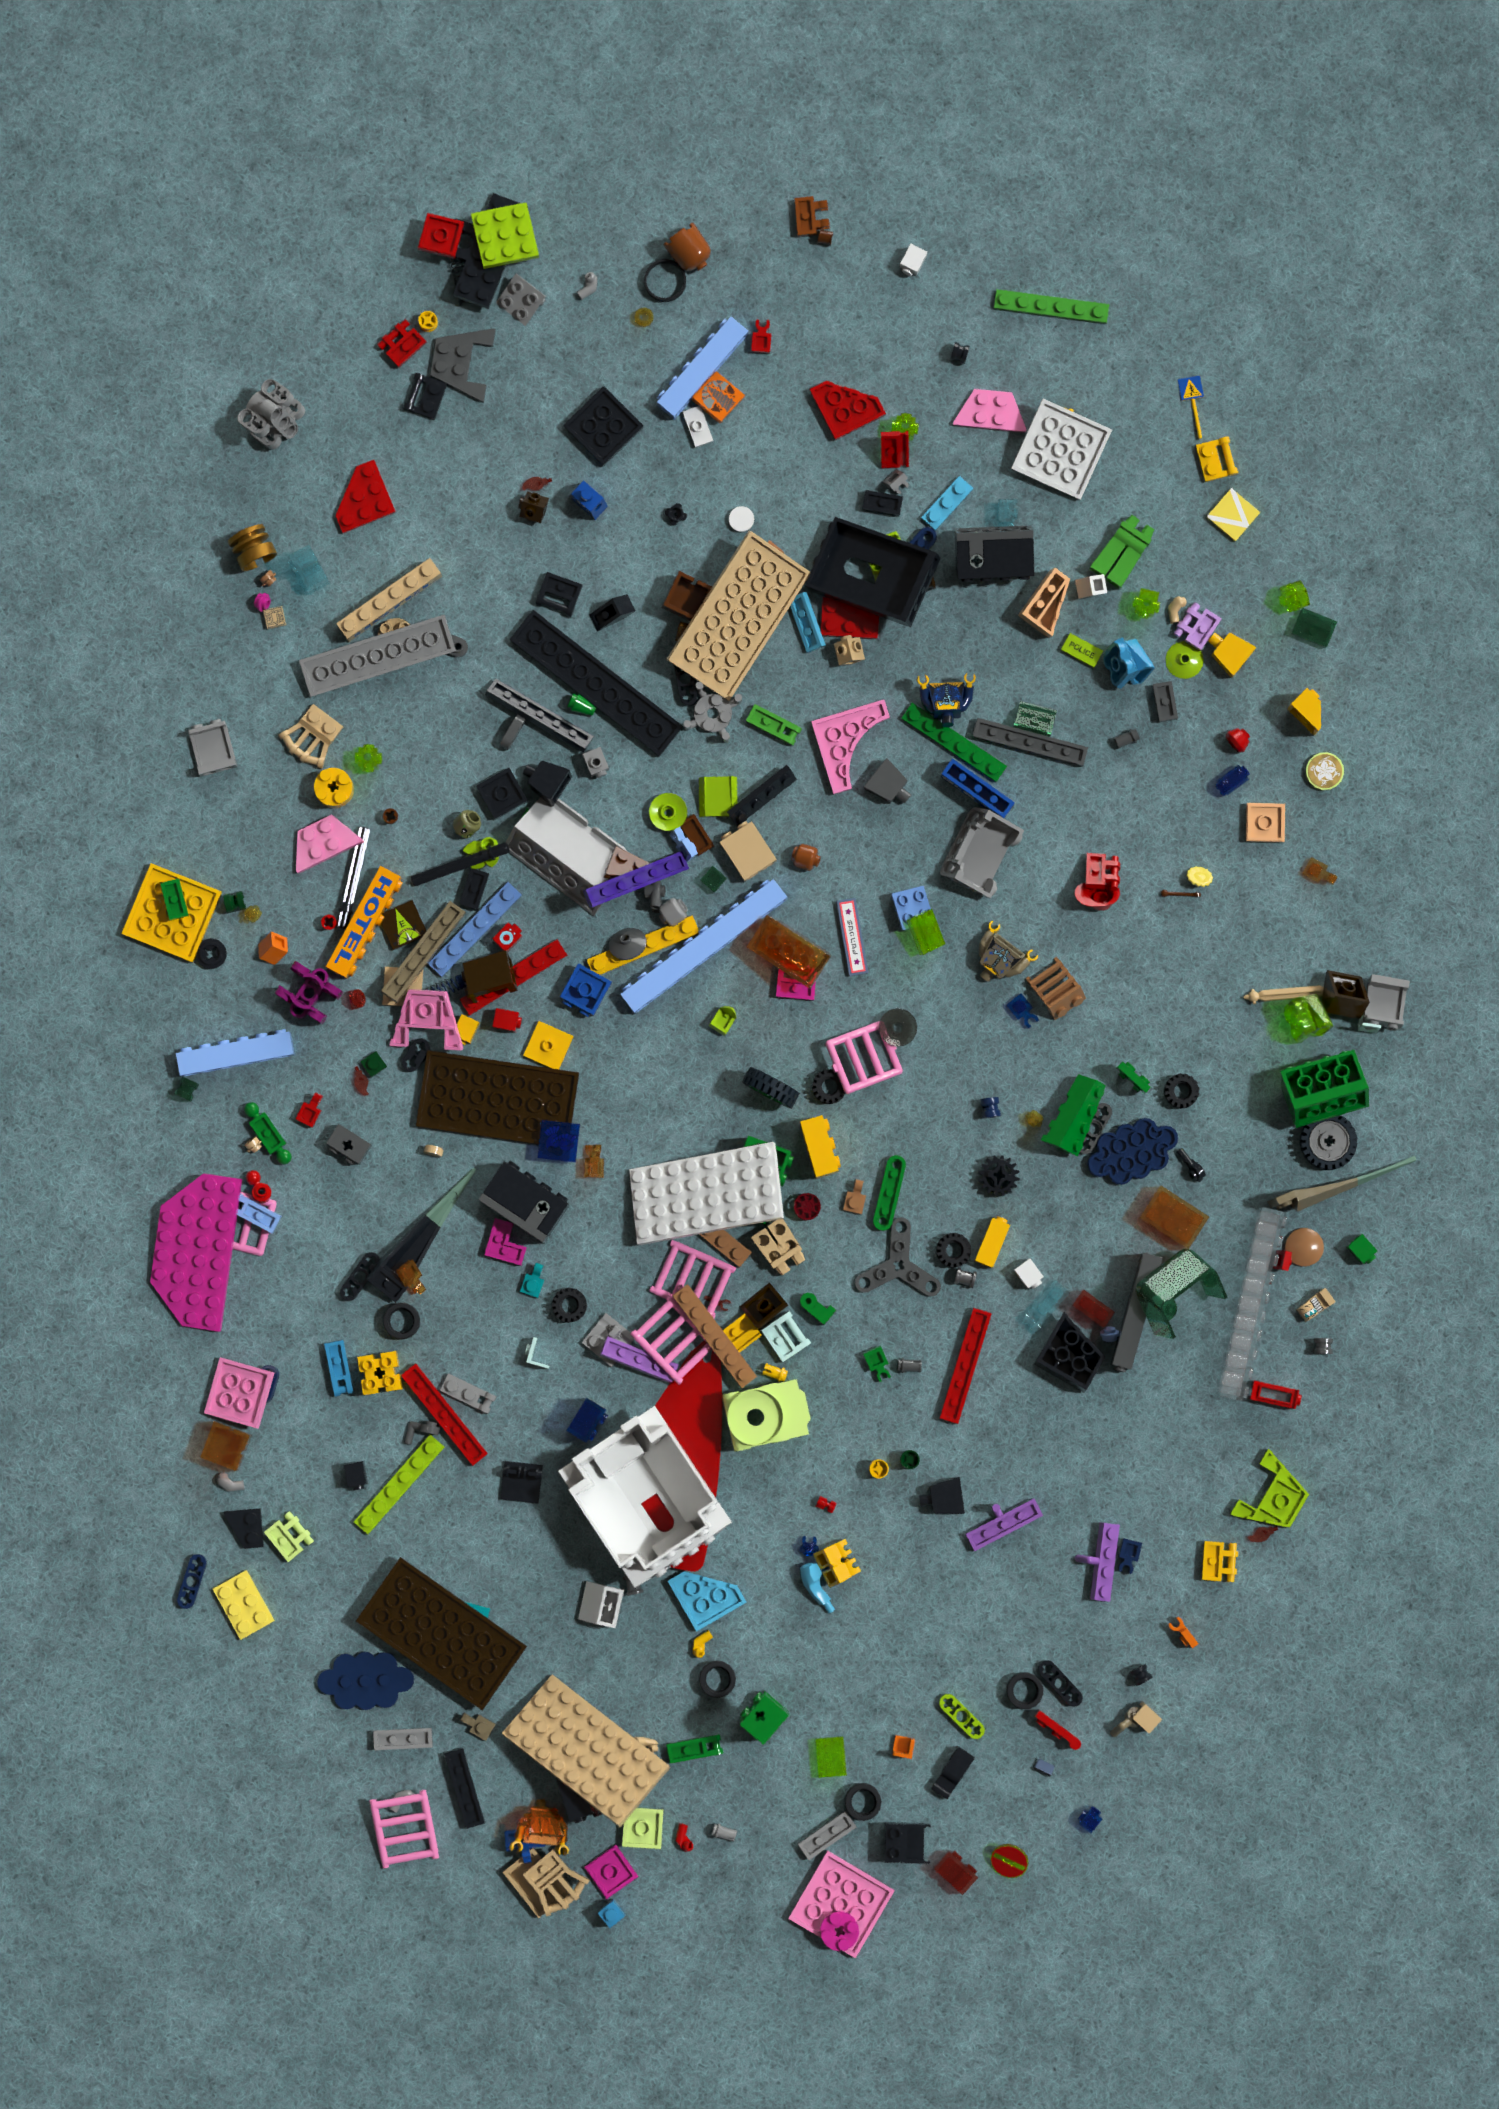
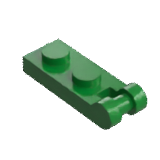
M720 1734L667 1744L670 1764L723 1754V1748L720 1747L719 1742L721 1740ZM712 1742L713 1749L707 1750L706 1743Z

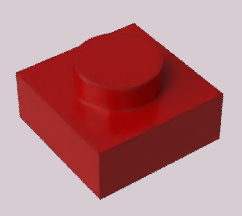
M1276 1250L1272 1269L1289 1271L1292 1263V1252Z

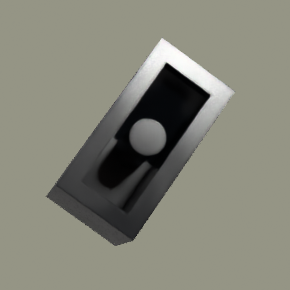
M628 594L612 598L589 614L598 632L625 619L636 610Z

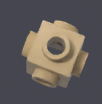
M851 635L841 637V641L834 643L839 666L851 665L865 660L860 637L852 638Z

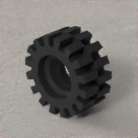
M825 1069L815 1076L812 1090L817 1100L824 1104H833L839 1102L844 1097L845 1092L837 1072L834 1073L833 1069ZM827 1079L834 1080L837 1084V1089L832 1094H826L822 1090V1083Z
M1180 1073L1172 1076L1165 1084V1099L1173 1107L1179 1109L1193 1105L1199 1097L1200 1089L1197 1081L1188 1074ZM1185 1084L1188 1087L1189 1094L1186 1098L1181 1099L1175 1095L1174 1089L1176 1085Z
M949 1233L943 1236L937 1244V1257L947 1267L956 1268L964 1265L971 1255L969 1240L958 1233ZM950 1243H957L961 1247V1254L956 1258L948 1256L946 1248Z
M575 1288L561 1289L553 1298V1312L561 1321L575 1322L584 1316L587 1309L585 1296ZM573 1298L576 1300L577 1308L574 1312L567 1313L563 1310L562 1302L564 1299Z

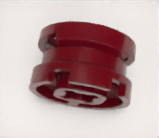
M811 1193L799 1195L794 1202V1212L802 1220L816 1218L821 1209L819 1199Z

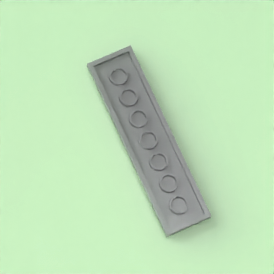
M441 615L301 659L299 662L310 697L449 654L455 652L456 649L446 617Z

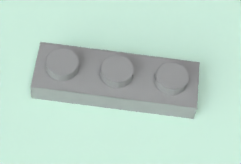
M432 1728L373 1731L374 1750L433 1747Z
M844 1811L802 1840L798 1845L807 1859L810 1860L857 1826L848 1813Z

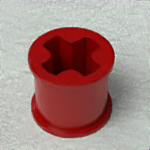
M325 915L322 918L321 925L324 929L332 930L336 927L337 922L333 915ZM327 918L329 920L334 919L332 927L329 925L325 927V920Z

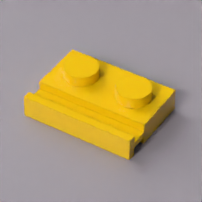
M745 1313L723 1330L739 1353L762 1336Z

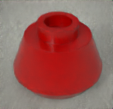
M1236 728L1228 731L1225 736L1228 743L1238 753L1245 752L1250 742L1248 740L1250 736L1243 728L1241 730Z

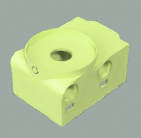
M797 1379L722 1395L734 1452L809 1434L807 1424L810 1421V1414L805 1392L799 1389ZM759 1409L763 1412L764 1420L761 1425L753 1426L748 1422L747 1414L750 1410Z

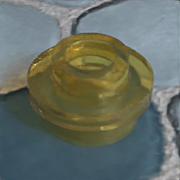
M640 308L636 311L635 321L639 326L647 327L653 322L654 316L650 309ZM643 314H646L648 316L647 320L645 321L641 320L640 318Z
M258 905L249 906L244 912V919L251 923L257 921L262 914V911L259 910L260 907Z
M1031 1110L1025 1115L1027 1118L1026 1122L1030 1126L1041 1127L1044 1118L1040 1113Z

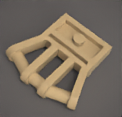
M312 704L298 724L283 731L278 736L280 740L283 739L290 754L298 756L302 763L317 765V768L322 769L329 746L344 727L316 705ZM303 727L306 730L294 744L289 735ZM311 733L316 739L304 752L299 747ZM320 741H322L324 746L320 758L310 756Z
M553 1849L523 1874L539 1894L546 1917L551 1916L553 1912L569 1908L571 1902L577 1901L580 1898L579 1896L585 1884H588L590 1881L585 1876L569 1869ZM564 1873L579 1880L574 1890L562 1877ZM557 1879L569 1892V1895L564 1899L551 1885ZM546 1888L556 1898L558 1903L548 1906L544 1894Z

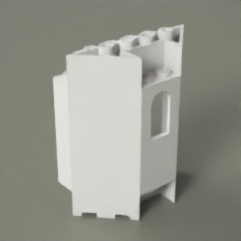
M655 1406L639 1417L636 1415L621 1425V1429L593 1448H587L574 1457L571 1463L558 1471L570 1488L568 1490L634 1587L655 1576L657 1578L661 1577L667 1572V1569L671 1568V1565L675 1567L683 1562L682 1558L687 1554L692 1556L698 1552L700 1545H708L715 1540L714 1536L732 1523ZM656 1493L674 1519V1526L668 1532L659 1531L641 1505V1503Z

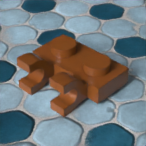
M813 196L795 198L798 237L817 235V229H830L829 218L816 220L815 211H828L827 200L814 202Z

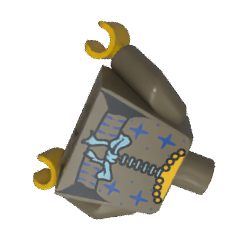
M993 921L989 923V931L985 932L979 943V956L981 958L979 963L985 967L980 976L988 982L994 975L1001 979L1004 976L1009 978L1021 974L1030 965V962H1034L1038 958V955L1034 959L1030 958L1029 953L1033 950L1028 951L1025 955L998 934L1000 924L997 929H992Z

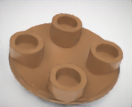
M1300 1228L1288 1236L1285 1250L1292 1252L1291 1258L1294 1264L1310 1266L1321 1258L1324 1244L1316 1231L1309 1228Z

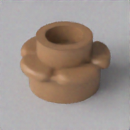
M268 570L259 579L262 586L267 585L269 587L276 580L274 577L276 573Z

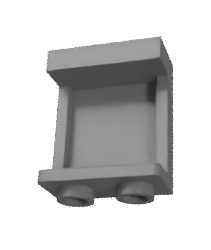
M217 719L210 721V725L203 726L198 724L192 726L191 730H188L198 766V773L201 777L238 767L225 721Z
M1372 974L1368 979L1367 995L1370 1003L1364 1012L1363 1022L1381 1025L1391 1031L1401 1029L1404 1025L1405 998L1410 981Z

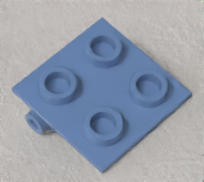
M924 886L891 894V900L894 903L895 912H897L896 916L903 931L935 922Z

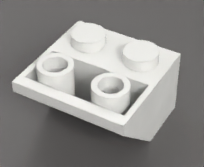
M586 1581L578 1619L616 1628L624 1589Z

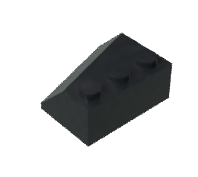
M1063 1312L1034 1365L1085 1393L1105 1356L1081 1332V1329L1071 1321L1069 1316Z

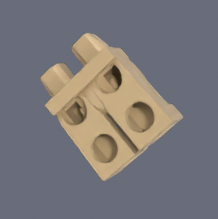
M778 1219L767 1226L776 1239V1243L766 1228L756 1233L751 1239L772 1268H775L781 1275H784L790 1271V1268L785 1263L787 1259L791 1257L795 1264L799 1265L805 1258L801 1252L802 1248L785 1221Z

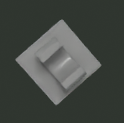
M898 469L883 481L889 489L898 494H901L899 490L901 484L905 487L909 486L906 482L907 476Z

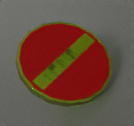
M1013 1844L997 1846L992 1851L990 1858L991 1866L995 1872L1007 1878L1022 1876L1027 1871L1029 1864L1028 1856L1024 1850Z

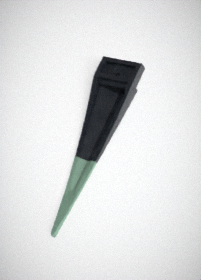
M472 1168L377 1262L378 1264L366 1277L370 1283L395 1303L409 1287L442 1224L475 1173V1168Z

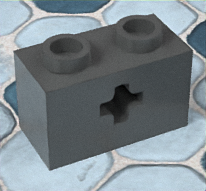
M340 1124L337 1125L327 1141V1144L330 1145L328 1148L330 1151L337 1155L340 1152L346 1155L345 1160L353 1165L356 1162L361 1164L372 1146ZM350 1141H352V1150L347 1149L345 1151V1146L343 1144L345 1142L349 1143Z

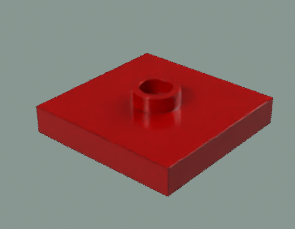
M427 213L418 250L455 259L464 222Z

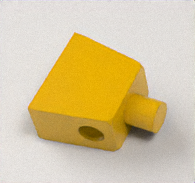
M1214 633L1208 640L1216 648L1211 656L1231 678H1233L1256 649L1254 645L1232 633H1228L1224 639Z

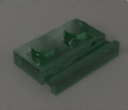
M1302 607L1291 634L1327 648L1337 621Z
M1020 701L1013 727L1050 737L1057 710Z

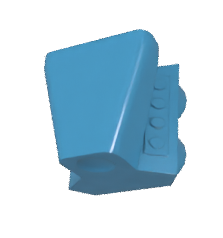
M1122 637L1114 641L1103 654L1104 665L1111 672V682L1120 689L1129 680L1132 685L1142 684L1155 669L1137 639L1125 641Z

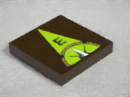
M413 900L382 913L385 917L381 924L393 951L422 938L426 933V928Z

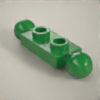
M247 1103L244 1107V1113L246 1116L253 1118L249 1122L250 1126L271 1155L276 1152L277 1161L282 1165L288 1164L292 1159V1155L288 1150L282 1148L287 1144L265 1112L259 1115V1106L256 1103Z

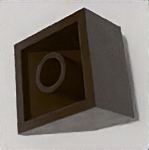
M1327 970L1322 995V1002L1326 1013L1360 1019L1370 1003L1362 977Z

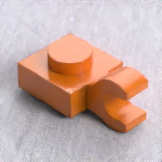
M1176 1617L1179 1625L1173 1627L1169 1623V1628L1180 1632L1182 1636L1179 1639L1185 1647L1190 1646L1194 1648L1198 1645V1642L1185 1627L1183 1620L1180 1617Z

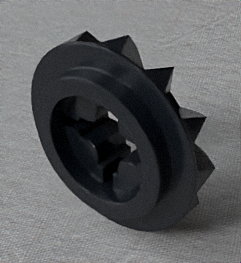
M213 938L202 941L196 953V958L200 965L207 969L218 968L224 964L227 957L224 944ZM217 947L215 955H217L218 959L211 957L206 961L208 953L205 948L212 951Z

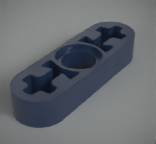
M201 1554L193 1555L190 1558L177 1598L178 1605L183 1609L191 1608L197 1598L207 1566V1559ZM198 1557L203 1562V1566H199L197 1572H201L200 1576L197 1573H189L190 1569H195L193 1560H197ZM189 1576L197 1578L198 1583L195 1587H190L187 1584ZM184 1587L188 1590H195L194 1594L190 1593L189 1599L191 1603H187L186 1606L183 1605L184 1601L181 1600L187 1594V1591H183Z

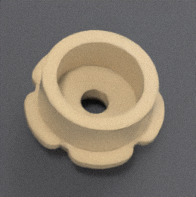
M257 1136L251 1138L244 1145L248 1149L247 1152L252 1151L253 1153L262 1147L260 1144L261 1140Z

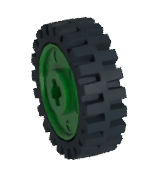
M753 1067L748 1069L742 1081L743 1084L790 1109H792L800 1094L785 1083Z

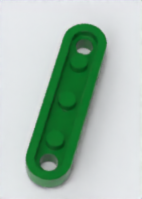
M899 1155L890 1157L886 1164L873 1218L875 1228L880 1231L888 1230L893 1222L906 1168L904 1158ZM894 1162H899L900 1167L898 1169L893 1168L892 1164ZM880 1218L886 1219L885 1225L879 1223Z

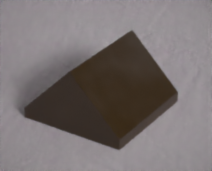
M769 1282L743 1303L740 1308L759 1330L784 1310L788 1304Z

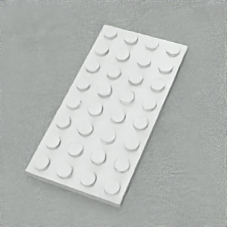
M774 1142L629 1169L638 1245L784 1219L776 1144Z

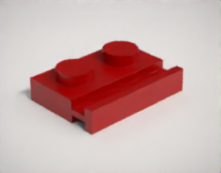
M900 431L881 432V467H909L908 431H905V433H900Z

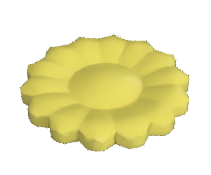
M1195 866L1187 871L1188 881L1197 887L1209 886L1212 883L1213 877L1211 872L1203 867Z

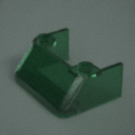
M1180 1250L1143 1278L1136 1286L1137 1297L1154 1335L1170 1339L1176 1338L1169 1322L1177 1313V1305L1174 1299L1199 1280L1207 1296L1221 1299L1228 1297L1217 1271L1193 1250Z

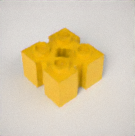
M397 1351L380 1353L381 1358L375 1359L374 1355L357 1357L359 1371L361 1373L365 1372V1379L361 1380L363 1395L380 1393L379 1388L384 1387L386 1392L403 1390L401 1374L395 1373V1367H399ZM378 1368L385 1371V1375H382L383 1378L381 1379L375 1375Z

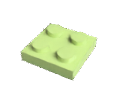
M636 1808L624 1822L622 1847L661 1849L664 1809Z

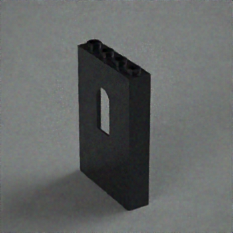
M835 517L828 526L826 538L821 542V550L818 556L813 560V568L805 582V586L813 593L911 628L941 558L934 551ZM851 558H858L882 568L875 584L848 575L844 569L845 563Z

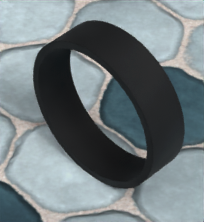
M657 260L646 270L644 277L645 288L648 294L657 301H674L685 290V272L673 260ZM663 263L672 264L682 272L684 277L683 287L675 296L661 298L649 290L647 276L656 265Z

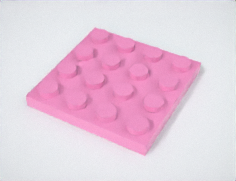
M827 1850L788 1919L821 1938V1923L827 1915L837 1911L851 1914L858 1924L859 1937L856 1943L844 1952L856 1958L895 1890ZM843 1926L835 1927L836 1936L845 1934Z

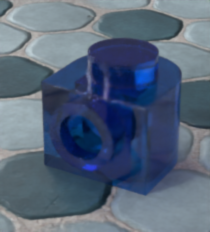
M1091 1806L1088 1811L1084 1809L1078 1817V1820H1080L1079 1825L1089 1833H1092L1102 1820L1100 1816L1102 1812L1094 1806Z

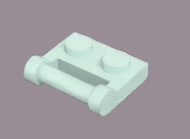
M790 1311L761 1330L782 1362L811 1344L810 1340L805 1338L793 1320V1315ZM783 1322L787 1323L800 1342L796 1347L780 1325Z

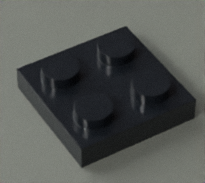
M510 768L503 770L476 786L495 820L528 802Z

